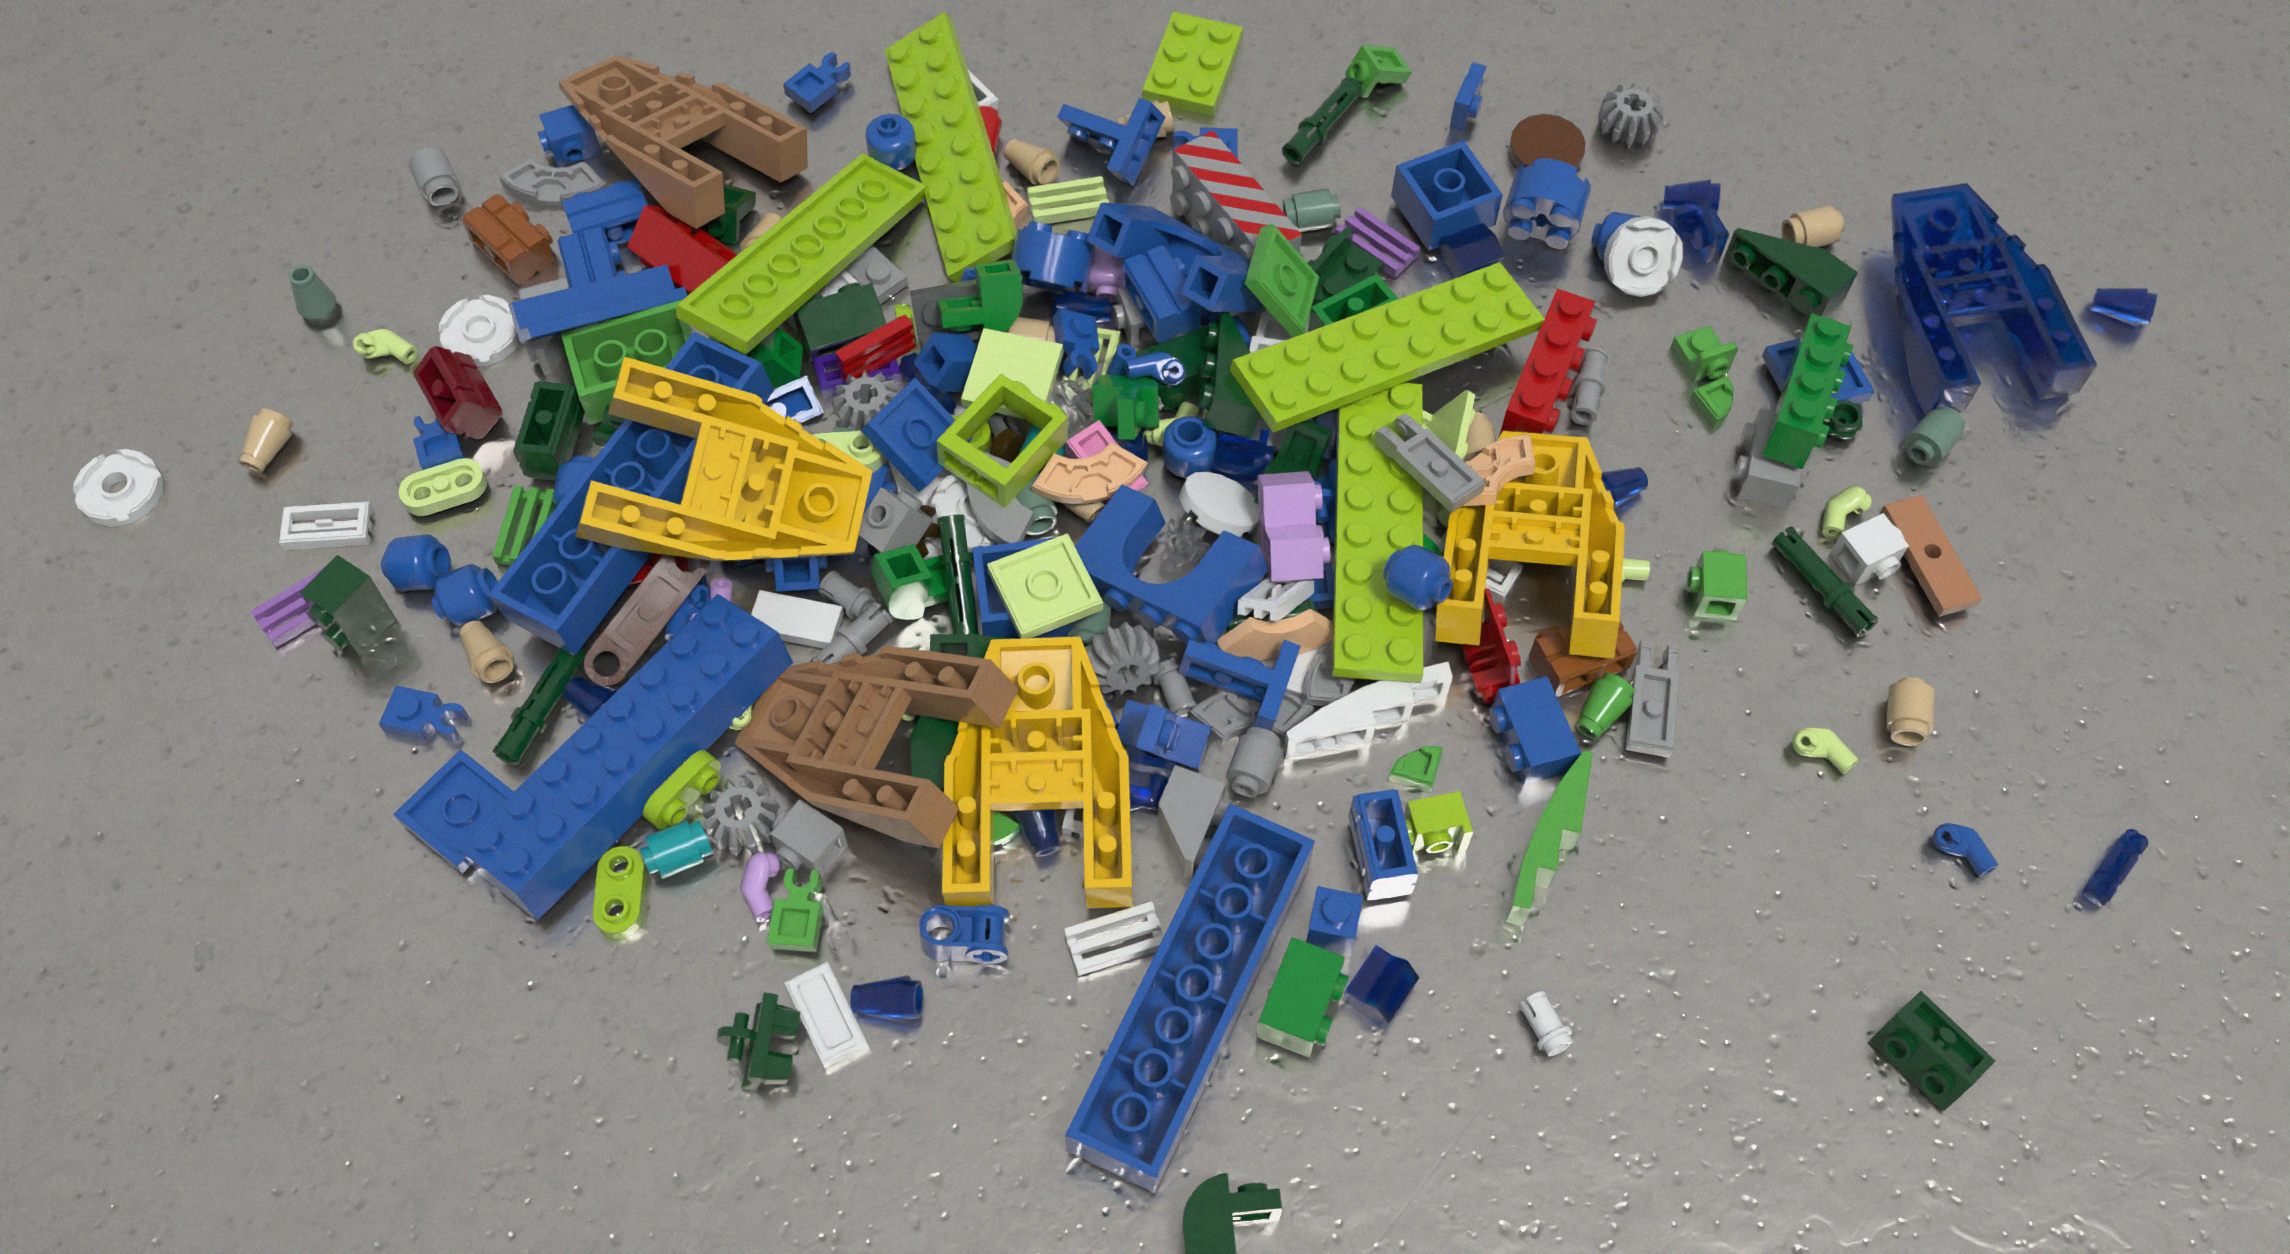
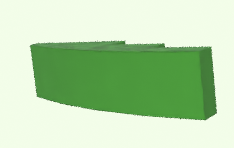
M1584 750L1558 784L1539 818L1514 881L1505 922L1524 926L1531 911L1535 886L1549 887L1557 870L1560 848L1573 851L1582 830L1593 752Z

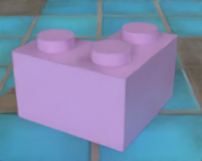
M1309 471L1258 475L1260 549L1269 569L1267 572L1271 582L1324 578L1323 564L1330 563V544L1328 537L1323 538L1322 526L1316 525V510H1322L1323 506L1321 485L1315 484Z

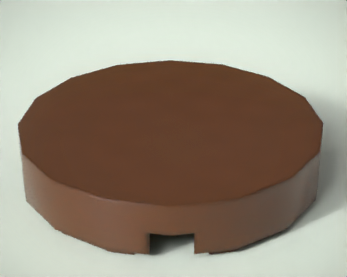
M1539 114L1529 116L1516 125L1511 134L1509 154L1512 162L1517 167L1523 163V168L1532 166L1534 159L1547 158L1563 161L1578 169L1585 154L1586 142L1581 130L1571 121L1557 115Z

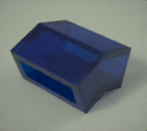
M1484 223L1440 238L1441 259L1449 266L1454 279L1499 263L1505 257L1496 235Z
M1375 945L1344 991L1342 1001L1366 1017L1389 1024L1420 977L1408 960L1393 956Z

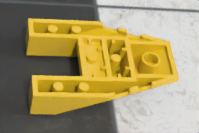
M624 357L608 414L696 438L681 503L679 505L591 481L575 537L621 549L711 561L853 554L856 548L873 471L827 441L823 443L803 430L802 425L788 415L785 418L763 404V399L755 394Z
M1503 431L1498 440L1519 435H1530L1535 460L1534 474L1520 476L1507 482L1497 493L1496 505L1461 506L1452 513L1450 512L1444 559L1449 563L1450 579L1453 585L1447 599L1442 603H1437L1435 641L1480 645L1484 596L1490 559L1575 566L1569 654L1614 659L1620 622L1625 527L1623 522H1619L1616 516L1614 500L1610 491H1606L1601 479L1602 471L1587 437Z
M1081 637L991 640L984 659H991L1019 690L1000 728L960 722L950 755L946 757L944 763V794L959 807V810L943 840L942 894L945 905L973 907L994 905V811L1083 808L1084 883L1087 908L1133 907L1129 759L1116 731L1111 712L1107 708L1102 696L1099 682Z

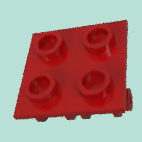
M1489 588L1485 589L1484 622H1482L1480 645L1461 644L1465 660L1471 664L1469 672L1472 674L1478 697L1484 699L1485 703L1494 702L1498 689L1520 683L1517 667L1521 666L1517 645L1514 640L1507 642L1503 630L1508 627L1503 605L1501 602L1494 604Z

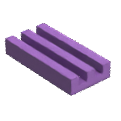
M1362 207L1355 210L1353 217L1350 215L1345 219L1344 226L1340 224L1335 229V236H1338L1348 226L1368 240L1370 244L1353 233L1352 244L1383 261V271L1394 279L1419 256L1420 247ZM1382 251L1393 257L1395 260L1398 261V263H1396L1391 258L1383 254Z
M322 569L250 611L275 648L316 624L306 614L309 606L299 592ZM295 615H298L296 618H294V619H292L291 621L285 623L284 625L280 626L279 628H277V629H275V630L273 629V628H275L276 626L280 625L281 623L285 622L286 620L290 619L291 617H293V616H295Z

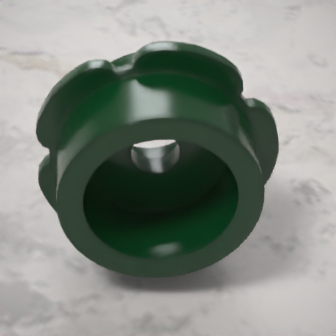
M1837 401L1830 421H1823V424L1830 426L1828 434L1840 439H1851L1855 437L1856 432L1862 429V412L1852 402Z

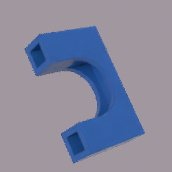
M1100 203L1086 239L1088 242L1117 258H1130L1140 253L1144 255L1146 251L1163 245L1167 248L1172 258L1179 257L1181 259L1186 275H1188L1180 294L1212 312H1261L1263 304L1244 284L1251 263L1250 260L1152 206Z
M1121 485L1075 545L1100 597H1103L1111 607L1118 611L1124 612L1127 609L1136 613L1143 622L1153 628L1162 626L1171 630L1179 640L1188 644L1189 639L1196 642L1215 644L1237 614L1238 599L1256 587L1269 570L1259 545L1223 530L1200 563L1184 577L1162 584L1141 581L1134 577L1136 565L1166 522L1154 498Z

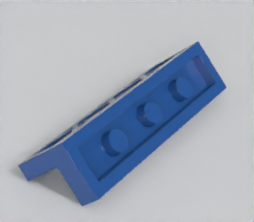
M663 265L509 303L508 306L520 343L524 344L675 301H682L687 297L685 287L674 288L668 265Z

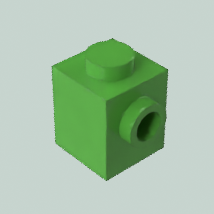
M1725 550L1702 552L1696 566H1691L1687 575V591L1693 592L1694 616L1727 620L1738 619L1748 600L1746 555L1731 554Z

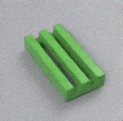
M514 485L492 555L496 564L511 566L523 551L531 531V523L537 503L542 504L533 537L556 508L553 502L554 489H547L546 493H544L537 487H530V491H525L523 486ZM524 502H526L525 507H524V510H523V514H522V517H521V520H520V523H519V527H518V530H517V533H516V537H515V540H514V543H513V546H512L511 553H510V555H508V554H509V551H510V548H511V544H512L513 538H514V534H515V531H516V528H517V525H518V521H519V518H520V515H521V512H522V508H523Z

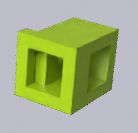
M1460 791L1407 801L1404 817L1413 852L1426 850L1428 853H1438L1447 850L1455 843L1458 851L1467 850L1473 829Z

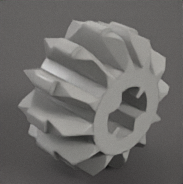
M1634 83L1629 89L1619 84L1616 90L1608 91L1607 95L1603 98L1598 113V124L1601 125L1602 135L1612 136L1613 144L1622 141L1629 148L1635 142L1643 147L1648 139L1655 138L1662 124L1664 107L1660 105V96L1650 95L1649 87L1643 90L1637 89Z
M865 369L861 378L858 379L848 374L847 385H837L835 391L836 398L833 399L832 403L833 413L836 415L838 426L861 430L898 394V387L894 380L886 381L882 372L872 378Z
M1124 622L1118 629H1113L1108 625L1107 633L1103 635L1094 634L1093 644L1085 647L1099 682V688L1103 694L1114 691L1120 697L1126 690L1130 689L1136 693L1139 685L1151 684V675L1160 671L1159 649L1155 640L1144 630L1142 625L1132 628L1127 622Z
M746 776L741 785L736 787L734 782L727 778L725 783L727 790L724 792L711 789L710 797L713 803L705 804L702 808L703 816L707 819L703 822V829L707 836L713 837L712 841L717 849L722 850L729 846L731 854L737 857L743 846H748L751 853H757V842L759 840L772 844L770 830H772L773 824L779 816L776 812L779 811L780 805L776 797L769 796L770 791L767 785L761 783L754 787L752 780ZM746 814L745 818L738 820V815Z

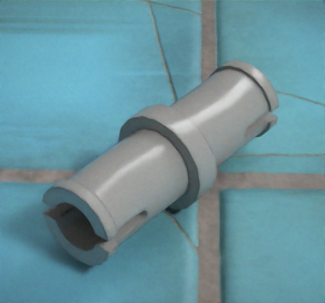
M1599 347L1586 348L1580 372L1573 382L1572 389L1575 393L1570 417L1575 423L1580 425H1590L1592 421H1596L1599 397L1605 392L1606 382L1603 375L1608 355L1606 351Z
M873 601L870 607L848 627L843 625L836 632L838 636L816 657H813L810 662L821 660L826 665L840 662L843 655L856 652L862 655L867 650L866 645L887 625L893 622L892 618L885 609L880 612L881 606Z

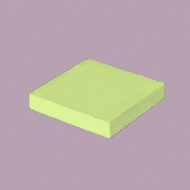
M983 328L961 397L962 405L969 407L1000 373L1012 381L1022 382L1030 389L1032 394L1048 403L1064 352L1063 344ZM1003 404L995 412L1023 418Z
M1068 533L987 564L988 573L1020 639L1036 637L1103 610V601Z

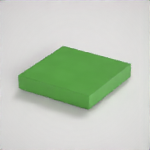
M1271 223L1260 229L1244 284L1293 338L1305 333L1319 276L1278 228Z

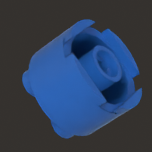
M1534 159L1532 166L1523 168L1524 163L1521 164L1515 171L1503 210V218L1508 225L1507 233L1517 240H1527L1529 237L1545 240L1546 244L1552 248L1562 249L1567 247L1569 240L1573 239L1580 230L1591 192L1589 180L1585 177L1583 182L1576 176L1577 168L1555 159Z
M1031 221L1028 226H1024V229L1017 230L1011 260H1015L1021 272V284L1059 293H1065L1066 287H1076L1075 295H1086L1095 246L1086 240L1087 233L1068 230V234L1052 233L1053 227L1051 225Z

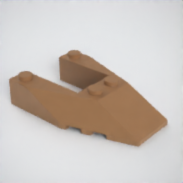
M615 55L558 82L559 89L661 206L669 214L695 229L725 213L723 172L680 148L698 139H702L780 183L808 168L807 128L725 84L717 82L712 87L695 83V76L679 73L676 75V78L660 73L659 66Z
M885 646L881 648L879 654L862 657L856 652L843 655L841 661L825 665L821 660L789 666L761 694L751 712V721L742 728L735 744L811 805L904 842L939 849L959 807L929 779L875 770L904 713L1000 728L1019 689L991 659Z

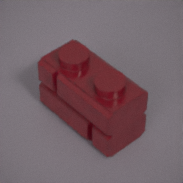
M434 346L429 349L413 371L414 378L443 430L459 435L464 433L465 436L481 439L487 435L502 415V408L481 372L477 370V365L471 355L457 351L452 353L450 349Z

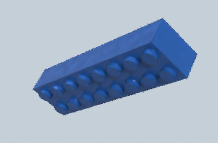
M695 332L692 333L666 366V369L755 394L763 399V404L767 402L774 392L761 362ZM625 419L488 594L504 617L515 625L575 656L652 554L651 552L621 549L575 537L591 481L680 505L696 438Z
M717 594L457 847L481 877L538 921L643 815L644 806L650 796L691 755L700 750H707L732 725L733 719L735 717L738 719L793 663L778 631Z
M1229 804L1065 1134L1066 1151L1153 1193L1156 1192L1309 867L1315 840L1233 804Z

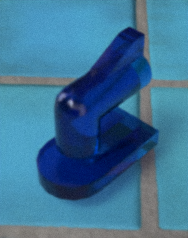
M1127 745L1126 752L1129 759V769L1151 773L1147 788L1129 785L1130 811L1139 808L1157 810L1159 801L1168 783V780L1161 776L1170 777L1175 765L1182 766L1172 761L1153 758Z

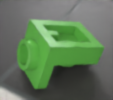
M1362 45L1345 72L1346 77H1352L1361 84L1362 94L1359 97L1362 98L1369 96L1377 82L1382 84H1405L1412 74V71L1396 48Z
M1710 325L1675 336L1671 345L1693 383L1706 378L1717 379L1725 375L1730 370L1738 351L1734 342L1722 345Z

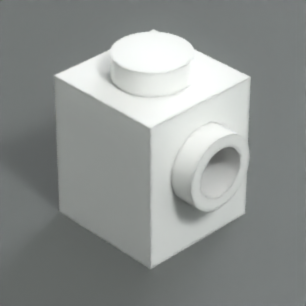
M1883 513L1842 532L1829 555L1855 587L1876 576L1879 579H1884L1896 572L1901 566L1899 561L1909 545L1905 541L1900 529L1893 526Z

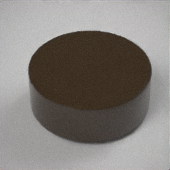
M1005 429L993 441L989 454L1012 463L1018 456L1025 441V436L1012 429Z

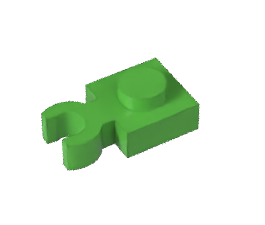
M788 868L784 875V885L789 892L788 899H774L767 944L771 949L817 952L824 907L821 902L812 901V899L821 891L822 878L817 870H812L809 883L798 887L796 886L798 878L794 868Z

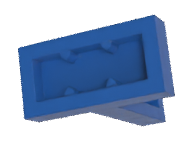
M1141 98L1138 99L1126 126L1066 104L1062 105L1057 116L1068 127L1067 134L1082 142H1087L1089 138L1098 141L1097 144L1112 152L1113 155L1106 168L1121 182L1134 186L1166 118L1152 102Z
M1189 639L1178 673L1260 702L1261 704L1253 727L1271 731L1301 645L1284 640L1274 667L1271 669L1255 658L1238 657L1222 651L1219 646L1213 643L1196 642Z
M1127 699L1117 733L1122 745L1200 769L1213 727L1178 716L1161 706L1151 703L1147 706Z

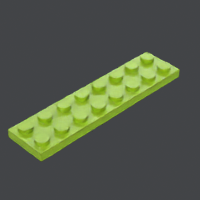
M944 11L884 49L902 115L912 123L915 131L917 145L915 161L921 182L927 186L925 197L947 275L956 283L960 282L965 268L975 269V264L995 262L1012 252L1017 230L953 20Z
M864 153L860 154L679 302L676 309V318L746 355L924 200L927 186Z
M1499 262L1233 359L1230 372L1274 433L1539 331L1545 318Z
M1401 383L1337 408L1333 677L1421 683L1423 677V610H1417L1393 598L1387 591L1386 581L1383 576L1385 565L1395 551L1410 545L1423 547V486L1403 469L1394 458H1389L1378 447L1374 438L1375 431L1385 426L1406 442L1398 434L1394 426L1395 419L1404 413L1405 415L1408 414L1409 417L1411 416L1412 419L1423 427L1422 384Z

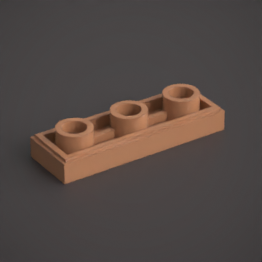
M1923 495L1884 505L1880 514L1884 513L1892 525L1899 528L1905 541L1909 545L1904 556L1938 617L1977 606L1982 597Z

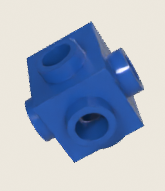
M827 555L765 558L766 571L775 572L776 591L820 589L819 569L828 568Z

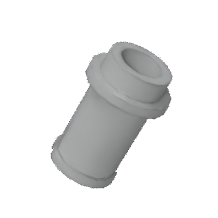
M836 571L829 572L820 583V595L842 606L846 610V615L851 619L858 618L870 607L873 601L876 602L875 598L872 597L870 589L857 587L840 576Z
M1176 659L1164 661L1159 664L1160 671L1153 677L1154 683L1161 686L1170 711L1181 717L1188 716L1190 711L1197 707V704L1192 697L1185 675L1178 673L1180 663Z

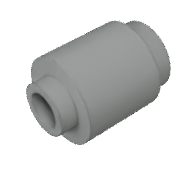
M425 147L412 155L408 166L422 197L435 206H444L453 202L458 196L459 182L446 153L439 148Z
M1252 727L1247 730L1245 735L1239 738L1226 772V779L1236 793L1246 797H1255L1257 794H1264L1268 791L1282 753L1279 747L1281 740L1273 732L1264 728Z

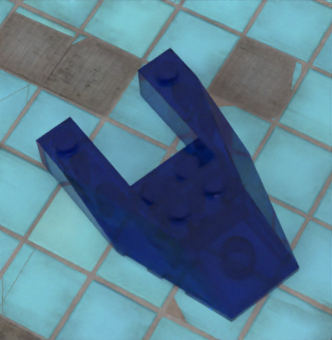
M1968 183L1893 194L1891 198L1896 302L1911 385L1924 415L1942 406L1950 407L1958 413L1964 412L1982 384L1955 326L2002 319L2040 400L2078 394L2097 367V363L2050 269L2045 264H2036L2024 251L2027 245L2017 235H2009L1997 223L1999 216Z

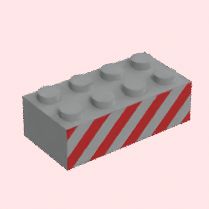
M1213 130L1174 149L1173 168L1171 169L1173 183L1170 201L1174 210L1179 215L1183 214L1190 222L1192 229L1251 261L1260 229L1273 223L1300 254L1301 232Z

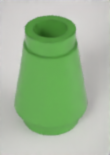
M1610 672L1604 673L1601 678H1596L1579 719L1575 724L1577 730L1586 737L1597 740L1632 705L1631 697L1635 692L1634 688L1625 679Z

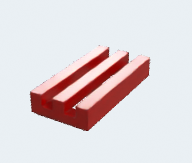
M906 314L835 352L839 374L845 383L848 374L856 379L861 378L864 369L870 374L916 348V343L913 340L915 339L914 332L912 331L914 329L913 323Z

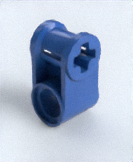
M979 905L974 907L932 906L920 918L921 948L925 955L937 961H972L983 964L1003 962L1008 958V949L1004 947V926L1009 921L1010 913L1004 907L996 905ZM936 927H947L953 932L948 938L942 940L934 939L929 935L931 930ZM987 929L990 930V938L986 940Z

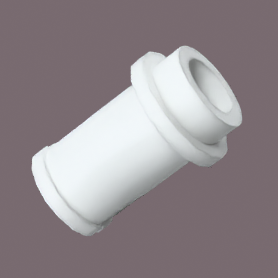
M1540 991L1527 997L1526 999L1529 1004L1526 1001H1522L1519 1004L1520 1010L1523 1011L1539 1039L1537 1043L1539 1050H1545L1548 1056H1554L1573 1044L1570 1037L1572 1034L1571 1028L1569 1026L1564 1027L1548 1000V995L1545 991Z

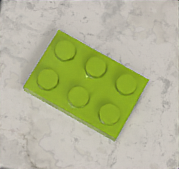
M1173 11L1143 86L1142 99L1150 102L1158 100V103L1168 101L1169 107L1213 117L1242 41L1243 27Z

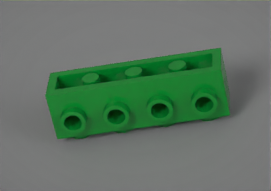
M1811 313L1796 346L1762 456L1803 469L1812 449L1821 450L1830 427L1823 424V421H1830L1838 398L1832 397L1831 393L1837 395L1846 371L1840 370L1839 367L1845 368L1853 349V344L1847 343L1851 326Z

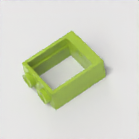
M1000 373L936 440L938 464L1006 508L1051 459L1053 454L1068 440V416L1056 404L1046 403L1032 394L1030 389L1022 382L1012 381ZM1002 404L1042 430L1007 468L967 442Z

